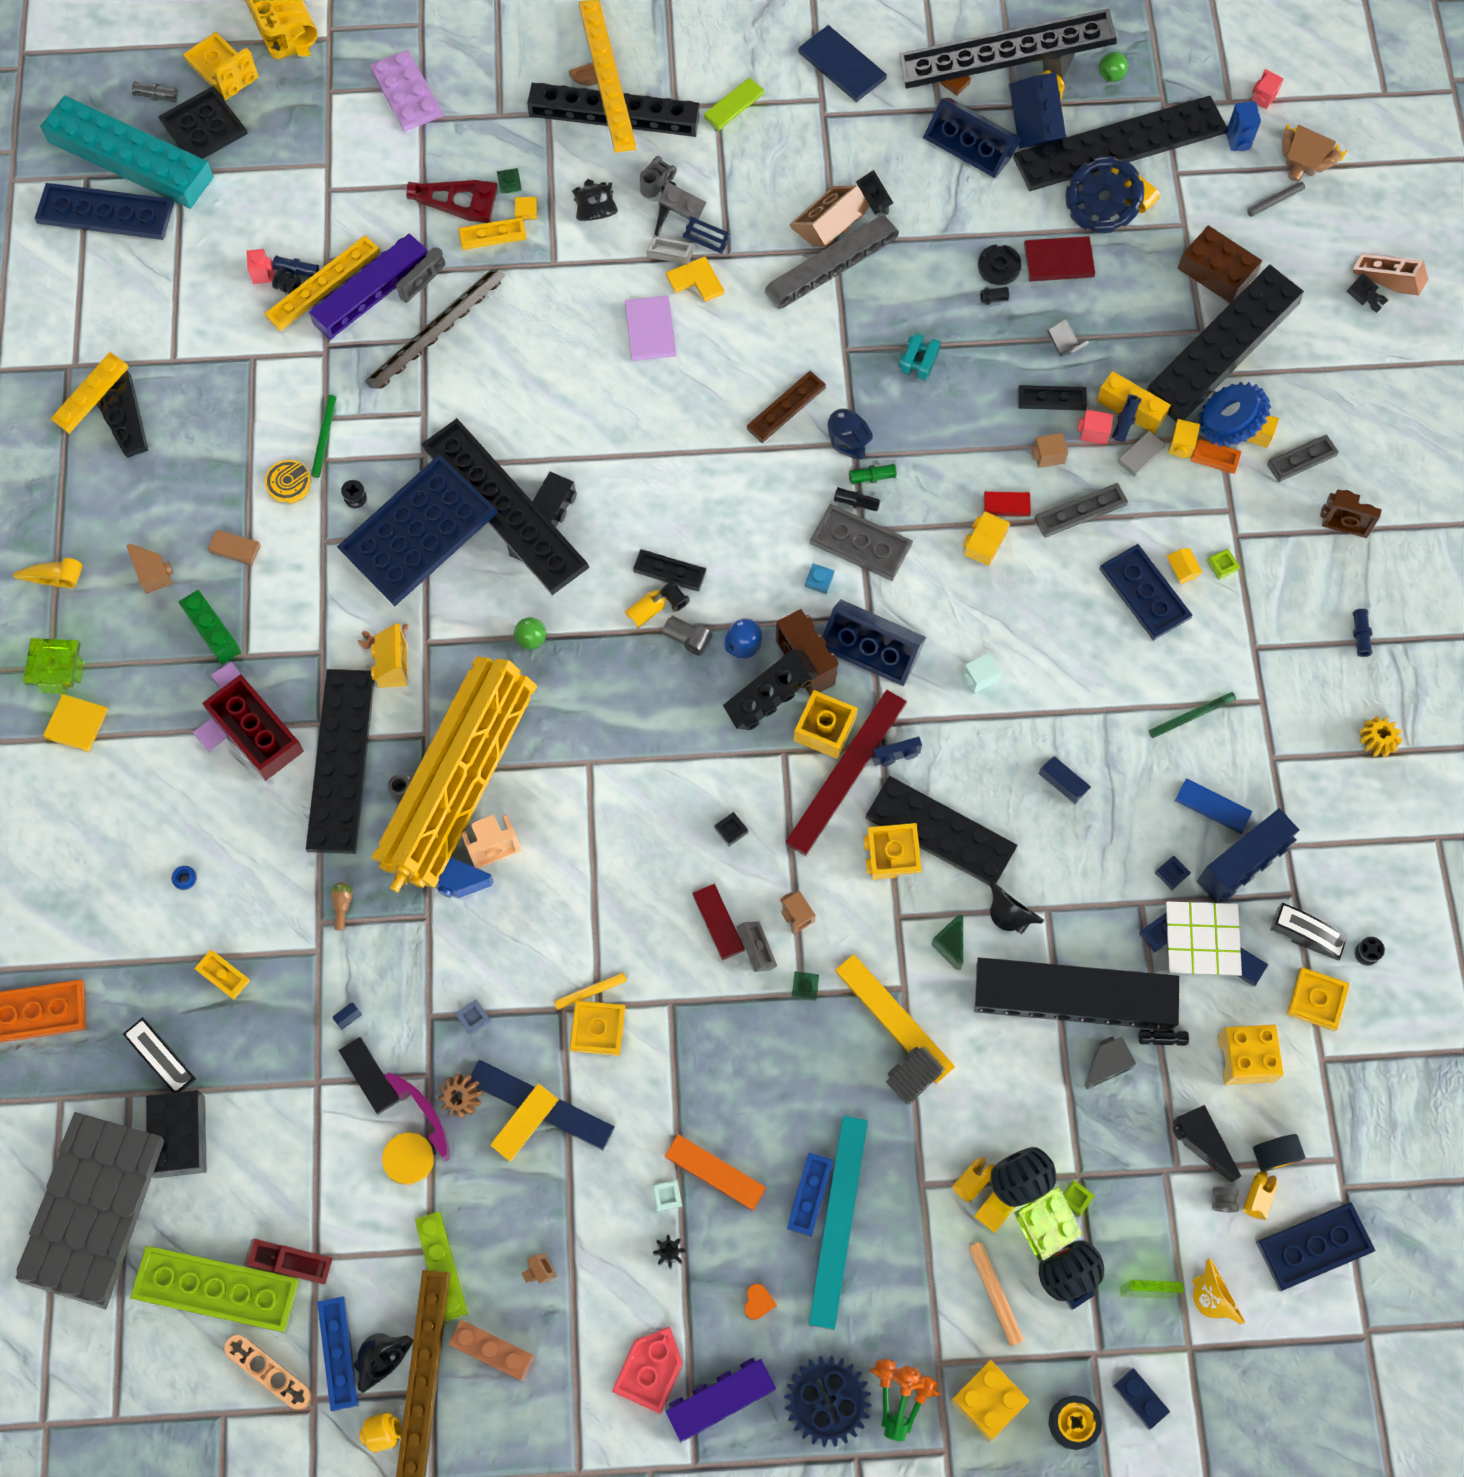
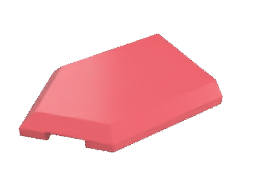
M670 1326L634 1340L612 1392L659 1414L663 1411L683 1364Z

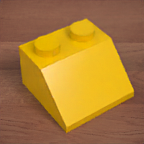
M394 624L376 634L375 644H371L372 658H375V666H371L372 680H376L379 688L408 686L407 642L400 624Z

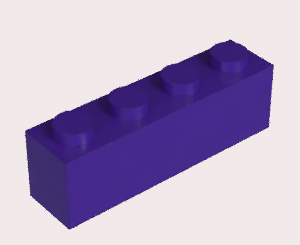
M753 1357L740 1364L741 1370L732 1374L729 1370L716 1378L718 1383L709 1388L707 1384H704L692 1391L694 1396L684 1401L683 1397H680L668 1404L670 1409L665 1412L681 1443L776 1390L762 1359L755 1361Z

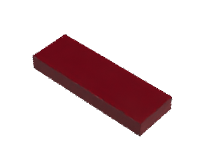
M715 883L693 892L692 896L721 960L723 961L744 952L745 948Z

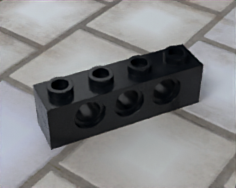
M792 649L723 704V707L736 729L752 730L759 725V721L762 718L777 711L776 707L781 703L788 702L794 698V693L800 688L809 686L813 682V678L819 673L804 650ZM791 673V680L788 683L787 677ZM771 687H773V695H772V696H770V689H771ZM755 701L756 707H755V709L753 710V709H752V704H753V702Z

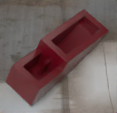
M251 1239L244 1266L325 1285L333 1258L259 1239Z

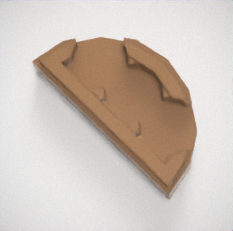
M593 63L569 70V76L580 85L591 86L598 84Z

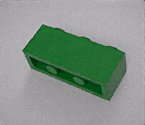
M199 589L178 602L221 665L242 653L234 638Z

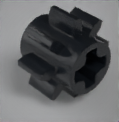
M668 1234L666 1241L663 1243L660 1240L656 1241L659 1250L653 1251V1255H660L659 1266L665 1262L668 1263L669 1269H672V1263L677 1261L679 1264H682L679 1254L685 1253L686 1250L678 1248L681 1242L680 1238L674 1242L670 1240ZM667 1246H672V1250H677V1252L672 1253V1258H667L666 1254L662 1253L666 1251Z

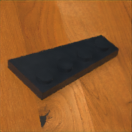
M125 371L96 405L112 430V434L123 454L129 458L149 451L132 376L128 371Z

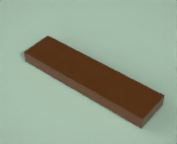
M809 371L747 425V430L761 443H764L826 388V384Z

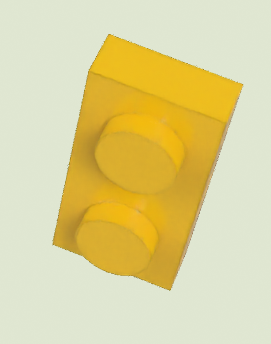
M212 949L194 968L233 1000L250 982L249 978Z

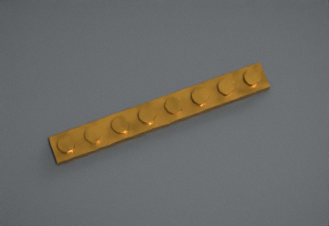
M422 1270L396 1477H426L451 1276L449 1272Z

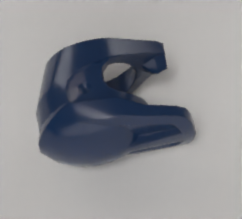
M835 410L830 415L827 424L828 436L833 448L840 454L862 460L865 456V445L873 439L869 426L852 410ZM839 443L844 444L851 449H844L840 447Z

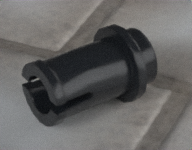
M985 287L984 290L980 291L981 303L990 305V302L1009 301L1008 287L995 289Z

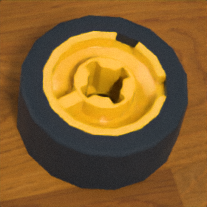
M1073 1395L1061 1399L1053 1406L1049 1414L1048 1425L1051 1435L1058 1444L1066 1449L1079 1450L1090 1447L1097 1441L1102 1431V1418L1100 1411L1092 1401L1085 1397ZM1071 1418L1079 1419L1080 1426L1078 1428L1071 1427Z

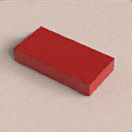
M984 491V512L986 511L995 516L1030 517V492Z

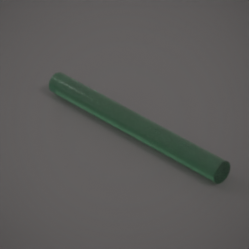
M1229 692L1150 729L1149 735L1151 738L1160 736L1235 701L1236 696L1234 692Z

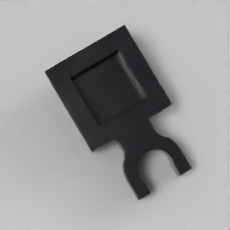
M1363 273L1346 291L1361 305L1368 302L1371 309L1376 313L1382 308L1377 304V301L1382 305L1388 301L1385 296L1376 293L1379 287Z

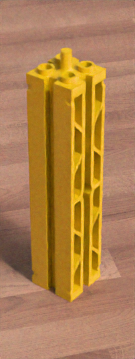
M475 657L472 669L468 671L390 820L379 842L378 849H375L371 857L379 863L378 867L381 870L395 875L390 889L396 893H399L402 885H407L408 882L419 888H424V886L436 887L439 875L443 873L461 837V833L464 832L530 701L531 694L537 688V685L526 675H521L519 673L520 670L509 660L495 659L493 662L490 658Z

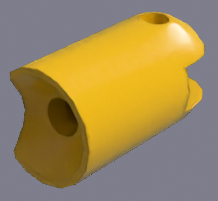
M653 590L648 592L624 611L628 618L633 619L638 629L664 609L666 598H661L654 603L660 594L659 591Z
M985 1157L974 1160L952 1185L956 1194L968 1203H971L991 1180L993 1163L988 1165L981 1175H977L986 1163Z
M1260 1171L1253 1177L1243 1207L1244 1213L1257 1219H1267L1278 1185L1274 1175L1268 1177L1266 1171Z

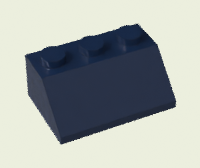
M1056 72L1032 76L1009 84L1016 135L1021 137L1018 144L1019 149L1062 141L1066 138Z

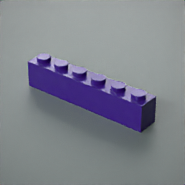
M410 233L404 238H400L395 245L382 252L371 264L364 266L362 271L349 278L339 289L332 291L321 303L316 304L309 311L313 325L331 340L396 289V284L400 279L405 277L414 269L416 264L426 257L427 249Z

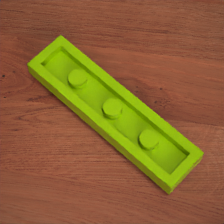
M438 1211L414 1219L428 1271L451 1273L445 1322L469 1315L441 1212Z

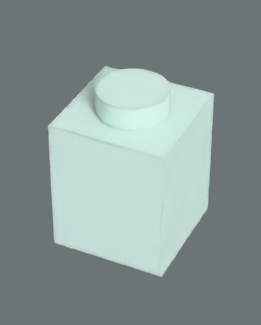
M988 653L965 664L962 679L965 685L971 687L973 692L976 693L998 682L1002 672L992 655Z

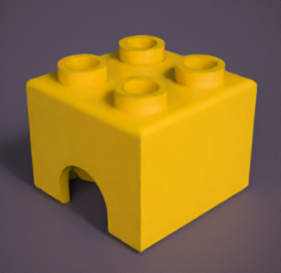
M1276 1024L1225 1027L1217 1035L1219 1049H1223L1225 1056L1224 1085L1275 1083L1284 1075Z

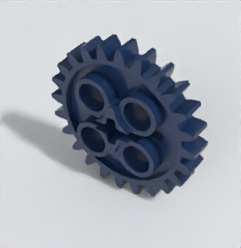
M819 1356L817 1365L809 1359V1368L806 1369L800 1365L801 1376L793 1373L792 1378L796 1383L787 1384L786 1386L792 1391V1394L784 1395L785 1399L791 1401V1404L787 1405L785 1410L793 1411V1415L788 1418V1421L796 1420L797 1425L794 1431L802 1428L804 1430L802 1439L811 1435L812 1445L818 1439H821L822 1447H826L828 1440H831L833 1446L837 1447L838 1438H841L846 1444L848 1443V1433L854 1438L857 1437L855 1427L864 1429L865 1426L860 1419H869L870 1417L867 1413L863 1412L864 1409L872 1407V1404L865 1402L864 1399L871 1396V1392H863L862 1389L868 1382H859L858 1378L862 1374L861 1371L855 1374L851 1372L854 1364H850L847 1368L843 1367V1358L840 1359L838 1364H834L833 1356H830L828 1363H825L822 1356ZM836 1375L841 1379L842 1385L840 1389L831 1390L827 1386V1378L829 1376ZM817 1378L821 1379L827 1396L834 1397L835 1399L832 1407L840 1423L838 1425L834 1423L829 1407L821 1405L824 1396L816 1382ZM804 1388H815L818 1394L817 1399L813 1402L806 1401L802 1395ZM849 1401L852 1404L853 1413L850 1416L840 1414L838 1409L840 1402ZM819 1412L825 1413L829 1418V1423L824 1428H819L814 1423V1416Z

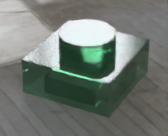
M518 168L497 171L501 194L522 191Z
M794 971L791 998L816 1001L819 974Z

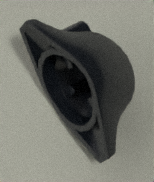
M990 882L989 885L993 894L990 915L998 928L1005 931L1016 930L1022 935L1031 923L1042 924L1044 922V919L1015 900L995 882Z
M376 1333L369 1336L362 1343L358 1352V1358L354 1363V1367L359 1372L358 1390L364 1393L391 1374L405 1357L413 1343V1339L408 1335L390 1337L384 1333Z

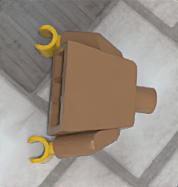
M1289 123L1286 124L1282 138L1283 156L1287 158L1286 164L1293 167L1288 178L1295 182H1300L1304 173L1314 176L1316 172L1321 173L1335 165L1338 161H1342L1348 150L1340 151L1338 149L1340 147L1339 144L1335 147L1336 141L1301 125L1291 129Z

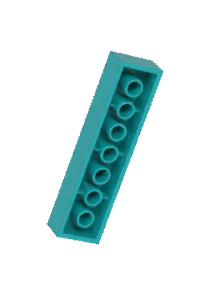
M65 95L40 125L48 143L159 195L172 199L174 202L189 209L192 208L214 178L208 161Z

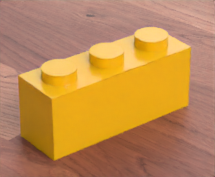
M1112 371L1101 386L1096 401L1119 414V412H1122L1129 394L1138 396L1142 401L1135 414V424L1155 434L1166 419L1171 405Z

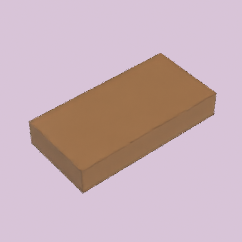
M216 529L207 550L209 553L252 565L261 545L257 541Z

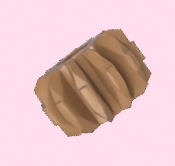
M461 1073L455 1074L454 1078L450 1076L445 1079L446 1084L441 1085L439 1088L444 1094L438 1096V1100L445 1101L446 1104L442 1106V1109L450 1108V1116L458 1113V1116L463 1118L467 1113L473 1114L475 1107L481 1105V1101L477 1097L481 1096L483 1091L475 1089L479 1082L471 1083V1075L469 1074L464 1078ZM460 1091L463 1093L461 1099H459L457 1096L460 1093Z

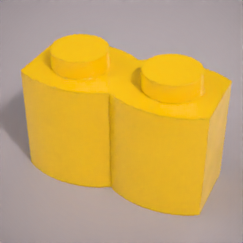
M986 511L982 517L977 516L972 526V529L975 531L972 535L968 534L962 547L966 548L964 555L990 566L1007 534L1010 522Z

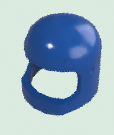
M743 618L735 621L726 634L725 650L737 658L746 659L755 655L760 648L762 640L760 626L751 619ZM729 641L733 645L734 650L730 648Z

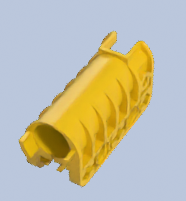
M245 0L272 58L282 59L296 53L302 57L311 56L309 47L316 41L318 32L303 0ZM277 42L281 50L277 51L273 43Z

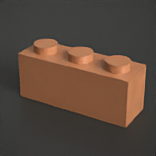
M460 1320L448 1344L521 1382H524L535 1359L532 1354L463 1320Z

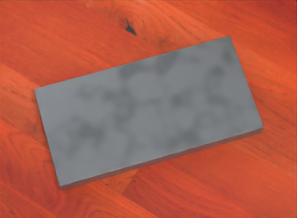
M829 504L810 539V544L893 581L913 544V540Z

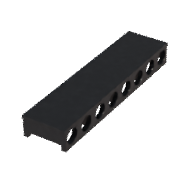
M977 958L975 1013L1159 1030H1173L1179 1025L1180 976Z

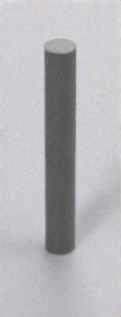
M1301 181L1247 210L1248 215L1252 217L1305 189V184Z

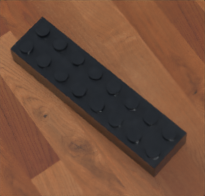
M1269 264L1148 385L1147 391L1171 405L1167 415L1177 422L1178 419L1185 420L1300 304L1304 291Z

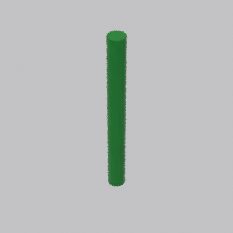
M334 395L327 396L311 476L314 478H319L321 474L336 403V396Z

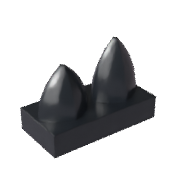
M873 170L857 180L856 184L875 215L879 212L888 215L889 206L893 204V201Z

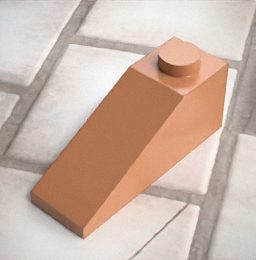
M1362 253L1353 267L1354 273L1358 275L1363 273L1371 281L1397 293L1419 296L1428 281L1425 263L1422 260Z

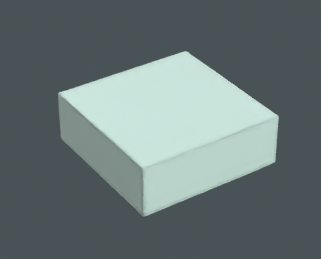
M677 1180L652 1185L657 1212L682 1207Z

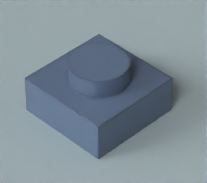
M476 999L455 1013L470 1036L491 1022Z

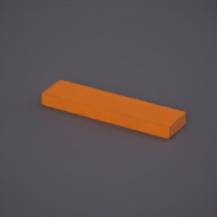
M679 1134L665 1154V1158L752 1211H754L767 1187Z

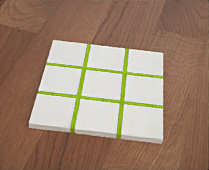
M1166 902L1169 973L1242 975L1238 904Z

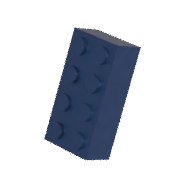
M1278 808L1210 863L1196 882L1215 903H1218L1222 898L1227 901L1237 892V889L1242 885L1246 886L1252 881L1259 871L1263 872L1277 856L1281 857L1291 848L1290 846L1297 841L1295 836L1300 829Z

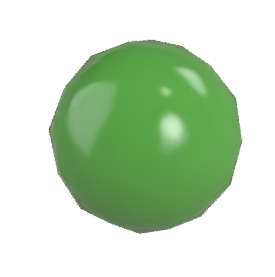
M1120 52L1107 53L1100 60L1099 73L1105 80L1109 82L1120 81L1127 74L1128 60Z
M528 617L521 619L516 624L513 635L516 643L521 648L533 650L539 648L545 642L546 629L540 620Z

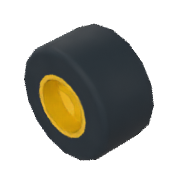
M1297 1134L1278 1137L1253 1147L1261 1171H1270L1288 1166L1306 1158Z

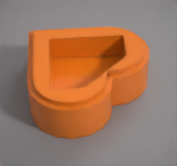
M753 1284L748 1288V1301L745 1304L744 1310L749 1319L758 1320L777 1306L763 1285Z

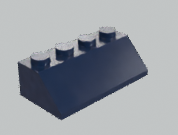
M941 98L923 136L927 141L993 178H996L1010 161L1021 140V137L951 98Z
M842 599L833 607L823 633L829 653H833L845 661L901 686L905 685L926 640V637Z

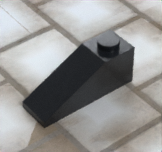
M1205 1105L1180 1115L1172 1121L1174 1124L1172 1129L1176 1138L1182 1140L1188 1149L1231 1183L1241 1177Z

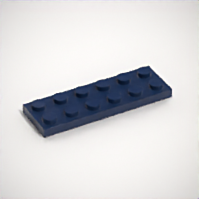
M46 183L34 219L37 224L164 240L174 202L169 198Z

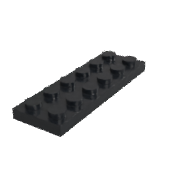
M890 775L865 817L879 826L917 823L919 848L987 885L991 881L997 884L1018 846Z

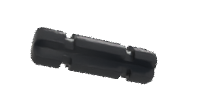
M1140 1030L1138 1040L1140 1044L1149 1045L1152 1042L1153 1045H1174L1176 1043L1177 1046H1186L1189 1043V1034L1187 1031L1175 1033L1173 1030H1154L1153 1032L1150 1030Z

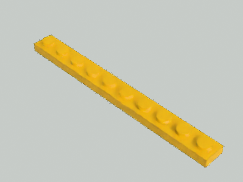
M600 0L579 1L580 14L614 153L636 150V142Z

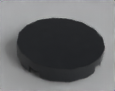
M991 245L985 248L979 256L977 265L979 274L991 284H1009L1015 281L1020 274L1021 257L1010 246Z

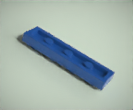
M343 1296L318 1301L330 1411L358 1407L359 1402L346 1299Z

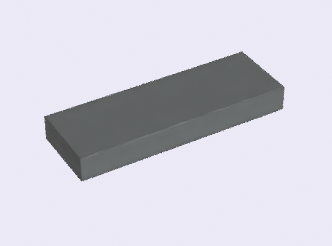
M1326 434L1269 460L1267 466L1277 481L1281 482L1336 457L1339 451Z

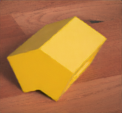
M1190 548L1179 549L1166 556L1182 584L1195 580L1202 573Z

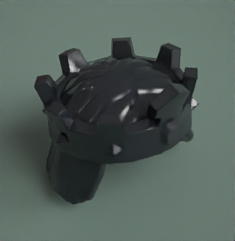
M587 179L584 182V188L577 187L571 190L575 197L574 201L577 204L576 219L579 221L603 219L618 212V208L612 199L614 192L612 191V182H608V185L606 182L594 184L593 180Z

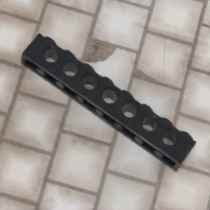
M531 83L527 101L529 117L608 126L599 90L546 83ZM623 93L632 129L696 137L700 118V103Z

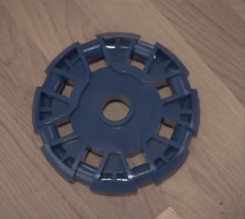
M1114 156L1097 157L1088 164L1085 162L1073 173L1070 178L1072 180L1071 184L1066 189L1065 201L1067 209H1070L1071 212L1070 217L1081 228L1085 230L1090 229L1094 233L1099 234L1112 233L1121 226H1127L1139 213L1138 208L1144 200V184L1138 177L1140 173L1128 161L1124 159L1122 161L1117 160ZM1113 168L1119 170L1117 176L1112 172ZM1098 169L1100 174L1092 177L1090 172ZM1131 181L1132 185L1126 188L1124 183ZM1079 184L1084 185L1083 192L1077 190ZM1109 191L1111 196L1108 200L1103 201L1099 199L1100 193ZM1126 199L1132 201L1130 206L1124 205ZM1084 203L1086 208L1079 209L1078 205ZM1118 214L1119 218L1111 221L1110 217ZM1093 215L1099 216L1097 222L1091 220Z

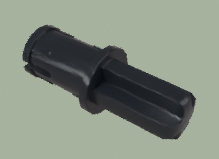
M837 487L834 495L835 502L851 505L854 509L858 506L878 511L880 506L879 499L860 494V491L854 492Z

